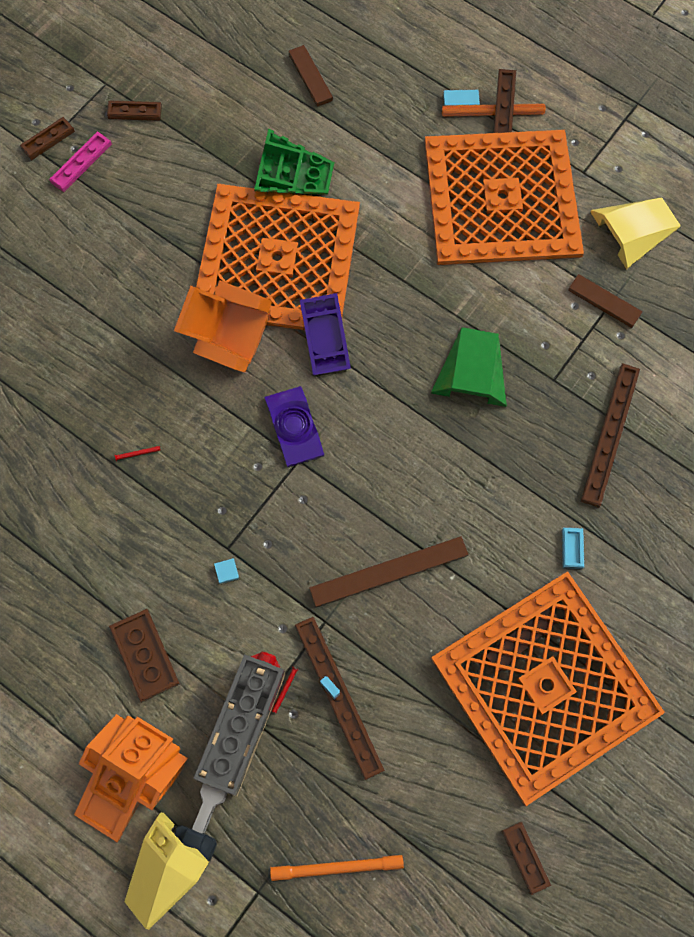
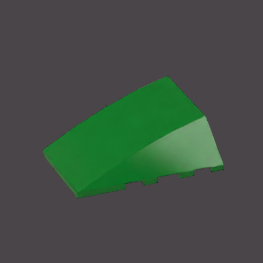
M268 128L254 191L328 195L335 162L315 152L311 153L305 150V147L300 144L297 146L289 142L288 138L280 137Z
M461 327L431 394L450 397L451 391L488 397L487 404L506 407L499 334Z

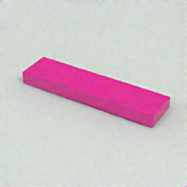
M97 131L49 179L50 182L65 192L112 145L111 141Z

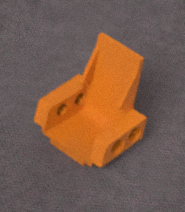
M219 280L215 294L190 285L174 331L198 339L193 351L194 354L232 369L246 372L257 351L266 327L272 301Z
M116 714L86 746L80 759L79 765L93 774L74 815L115 842H118L139 804L141 803L150 810H153L179 777L188 758L179 753L180 747L172 743L173 738L141 718L133 719L127 716L124 719Z

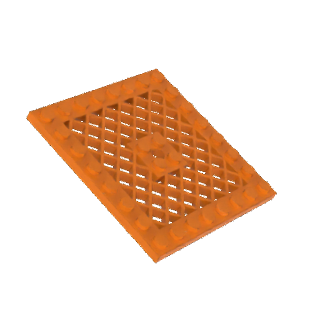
M565 130L425 136L438 265L583 257L584 250ZM522 152L528 156L526 160L520 157ZM541 152L546 157L542 159L539 156H537V154ZM487 154L493 158L491 162L484 158ZM507 154L511 158L507 161L502 156ZM470 155L476 159L473 163L467 159ZM452 156L458 160L455 164L449 160ZM534 160L538 165L534 167L529 162ZM497 161L503 165L501 169L494 165ZM514 161L520 164L518 168L512 165ZM479 162L486 166L483 170L476 166ZM462 163L468 167L465 171L459 167ZM543 167L548 172L546 174H543L541 171H539V169ZM524 168L530 171L528 176L522 172ZM489 169L495 173L493 177L486 173ZM509 169L513 174L508 176L504 171ZM454 171L460 175L457 179L451 176ZM474 171L478 175L473 178L469 173ZM534 175L541 179L538 183L531 179ZM481 177L483 178V183H482V184L479 182V180L481 179ZM466 179L470 183L465 186L461 181ZM544 182L551 186L548 190L541 186ZM526 183L533 187L530 191L523 187ZM475 186L479 191L474 193L470 189ZM455 187H458L462 191L459 194H457L453 191V189ZM536 190L543 194L540 198L533 194ZM503 193L507 198L502 199L498 194ZM465 194L472 198L469 202L462 198ZM449 196H451L454 199L451 203ZM546 197L553 202L550 206L543 201ZM528 198L535 202L532 207L526 203ZM475 201L482 205L479 209L472 205ZM457 202L464 206L461 210L454 206ZM538 206L545 210L542 214L536 210ZM523 208L527 210L524 215L522 214ZM467 209L473 213L471 217L464 214ZM484 209H486V214H490L488 217L482 213ZM451 211H452L454 214H456L453 218H452V215H451ZM550 213L555 219L551 221L545 216ZM532 214L537 220L533 222L527 217ZM514 215L520 220L515 223L509 218ZM494 216H497L502 221L499 224H497L492 220V218ZM476 217L483 220L481 225L474 221ZM459 218L465 221L462 226L456 222ZM523 222L529 226L527 230L520 227ZM540 222L547 225L544 230L538 226ZM505 223L511 227L509 231L502 228ZM487 224L494 228L491 232L484 229ZM469 225L476 229L473 233L466 230ZM453 227L458 230L455 234L453 233ZM552 229L558 234L553 237L548 231ZM535 230L540 235L535 238L530 232ZM497 231L504 236L501 240L494 236ZM517 231L522 236L517 239L512 233ZM479 232L485 236L483 241L475 237ZM461 233L467 237L464 242L457 238Z
M217 184L196 288L215 294L219 279L228 284L237 281L240 285L239 288L251 292L248 287L255 283L258 289L252 293L257 295L263 293L267 299L272 301L266 324L269 326L305 330L301 305L296 307L292 301L298 297L301 300L306 299L303 294L307 291L314 295L311 298L323 296L326 293L327 295L337 293L342 317L360 202L294 193L254 191V188ZM242 208L245 213L237 216L235 212ZM260 211L263 215L256 219L253 214ZM278 213L280 218L274 221L271 216ZM295 215L299 220L291 223L289 218ZM249 217L252 222L245 225L242 221ZM313 217L316 223L310 226L306 221ZM267 219L270 224L263 228L260 223ZM331 220L334 225L328 228L324 223ZM285 222L288 227L281 230L278 225ZM239 224L241 229L234 232L232 227ZM303 224L306 229L299 232L296 228ZM257 226L260 231L253 235L250 230ZM321 227L324 231L317 235L314 230ZM275 229L278 233L271 237L267 232ZM335 230H337L336 237L332 233ZM293 231L295 236L289 239L286 234ZM246 233L249 238L242 241L239 237ZM310 233L314 238L307 242L304 236ZM264 235L266 238H262L260 244L257 239ZM328 235L331 241L325 244L322 239ZM236 240L239 244L231 248L229 243ZM298 240H300L303 243V245L299 248L297 242ZM254 242L257 247L250 251L247 245ZM318 242L321 247L315 251L311 246ZM334 246V252H332L329 248ZM224 247H226L228 251L223 254ZM243 249L246 254L239 258L236 252ZM308 249L311 254L304 258L301 252ZM325 251L329 257L322 260L319 255ZM259 252L257 260V258L254 255ZM275 255L282 256V259L279 261H275L272 258ZM233 256L235 261L228 264L225 259ZM297 256L301 261L295 264ZM251 258L254 263L247 267L244 261ZM315 258L319 263L312 267L309 261ZM332 261L330 269L326 264ZM222 262L225 267L220 270ZM240 264L243 270L236 274L233 268ZM305 265L308 270L301 274L298 269ZM323 267L326 273L319 276L316 271ZM255 268L256 273H258L256 276H254L251 272ZM230 272L232 277L225 281L222 275ZM295 272L298 277L291 281L289 278H293ZM248 274L251 279L243 283L240 278ZM312 274L316 280L309 283L306 278ZM266 277L269 282L261 285L258 280ZM329 277V283L327 285L324 282V280ZM284 279L287 284L280 288L277 282ZM302 281L305 287L298 290L295 285ZM320 283L324 289L317 293L313 287ZM274 286L277 291L270 295L266 290ZM292 288L295 293L288 297L284 292ZM281 295L284 301L277 304L274 299Z
M568 571L431 657V660L524 806H528L665 713ZM551 607L550 616L541 614ZM555 608L565 610L564 620L554 617ZM569 613L576 622L568 621ZM534 618L533 627L523 625ZM538 619L549 621L547 630L537 628ZM553 622L563 624L561 634L551 632ZM567 625L577 627L576 637L566 635ZM517 629L516 638L506 636ZM521 629L532 631L530 641L520 639ZM581 630L588 640L580 638ZM536 633L546 635L544 645L534 642ZM550 636L560 638L559 648L549 646ZM565 639L575 642L573 651L563 649ZM500 640L499 649L489 647ZM504 640L515 642L513 652L503 650ZM519 643L529 645L527 656L517 653ZM579 643L589 645L588 655L578 653ZM533 647L544 649L542 659L532 657ZM593 648L600 658L592 656ZM483 650L482 660L471 658ZM548 650L558 652L557 661L553 656L546 660ZM487 651L498 653L496 663L485 661ZM502 654L512 656L510 667L500 664ZM562 654L572 656L571 666L561 664ZM577 657L587 659L585 669L575 667ZM516 658L527 660L525 670L514 668ZM591 660L601 663L600 673L590 671ZM466 661L465 670H464L463 667L461 666V664ZM531 661L541 663L529 671ZM470 662L481 664L479 674L468 672ZM484 665L495 667L493 678L483 676ZM605 666L610 671L612 676L604 674ZM499 669L509 671L508 681L497 679ZM562 669L570 670L569 678H567ZM574 671L584 674L583 684L573 682ZM513 672L524 674L518 678L520 684L512 683ZM589 675L599 677L597 687L587 685ZM469 677L478 679L476 688ZM546 679L552 683L551 691H545L542 688L543 680ZM603 679L613 680L612 691L602 689ZM482 680L492 682L491 692L480 690ZM496 683L507 685L505 696L494 694ZM618 685L625 694L617 692ZM573 686L582 688L580 699L571 697V695L577 692ZM511 687L521 689L520 699L509 697ZM586 690L596 691L595 702L585 700ZM525 692L533 703L524 701ZM601 693L611 695L610 705L600 704ZM481 695L489 696L488 706ZM616 696L625 698L624 709L614 707ZM493 698L504 700L502 711L492 709ZM565 700L563 710L553 708ZM508 701L518 703L517 714L506 712ZM569 701L579 703L578 714L568 711ZM584 704L594 706L592 717L582 715ZM523 705L533 707L531 718L521 716ZM599 708L609 710L607 720L597 718ZM537 710L540 715L547 712L546 721L536 719ZM614 711L623 713L612 721ZM552 712L562 714L561 725L550 723ZM492 713L501 715L500 725ZM567 715L577 718L575 728L565 726ZM505 716L516 718L514 729L503 727ZM582 719L592 721L590 732L580 730ZM520 720L530 722L529 733L518 731ZM596 722L606 724L595 732ZM535 723L545 725L543 736L533 734ZM550 727L560 729L558 740L548 738ZM564 730L574 732L573 744L563 741ZM504 731L513 733L512 743L510 742ZM517 734L528 737L526 748L515 746ZM579 734L589 736L578 743ZM532 738L543 740L541 752L530 749ZM547 742L557 744L556 755L545 753ZM562 745L572 747L560 755ZM516 750L525 752L524 761H522ZM529 753L540 755L538 767L528 765ZM544 757L554 759L543 767ZM528 769L536 770V772L531 775Z

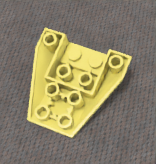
M163 812L158 815L143 840L124 901L144 928L148 930L198 882L209 863L198 849L185 846L171 831L175 824Z

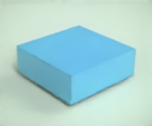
M234 558L214 564L219 584L239 579Z
M325 676L320 681V684L334 700L340 695V690L328 677Z

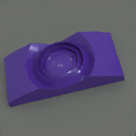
M337 293L300 300L313 376L351 369Z
M299 386L264 397L286 466L291 467L324 457L320 438L302 387Z

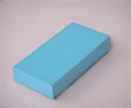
M444 90V106L480 105L479 90Z
M583 528L562 529L563 568H584Z

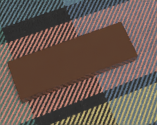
M108 101L107 117L108 119L160 121L162 104L161 102Z
M62 117L22 143L20 147L32 161L74 133L75 130Z
M519 822L502 830L501 832L530 895L551 886L523 823Z

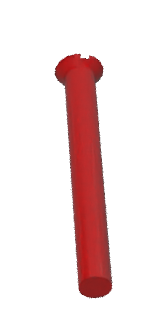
M160 446L115 455V459L117 462L120 459L160 451Z
M292 667L293 669L272 709L274 713H277L296 672L299 671L295 667Z

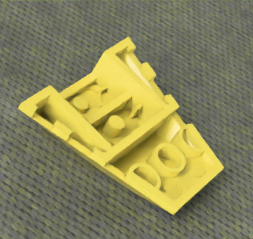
M663 198L591 210V214L598 225L606 224L619 243L621 249L618 257L626 269L630 268L634 262L640 260L648 251L655 248L658 243L665 240L681 226Z

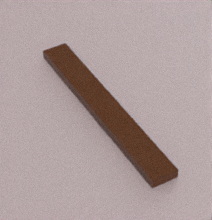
M624 363L620 366L580 502L598 508L602 504L639 376V368Z
M462 536L309 587L317 608L467 557L469 554Z
M314 617L295 624V628L319 680L321 681L326 676L340 690V695L334 700L324 689L364 779L367 780L385 771Z

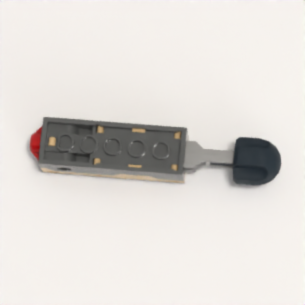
M262 651L251 657L244 654L193 778L203 783L200 790L203 803L193 828L180 825L176 827L174 832L175 836L185 846L198 849L209 863L217 842L214 838L205 834L214 809L217 805L225 802L228 793L236 797L238 796L285 677V671L280 668L276 657Z

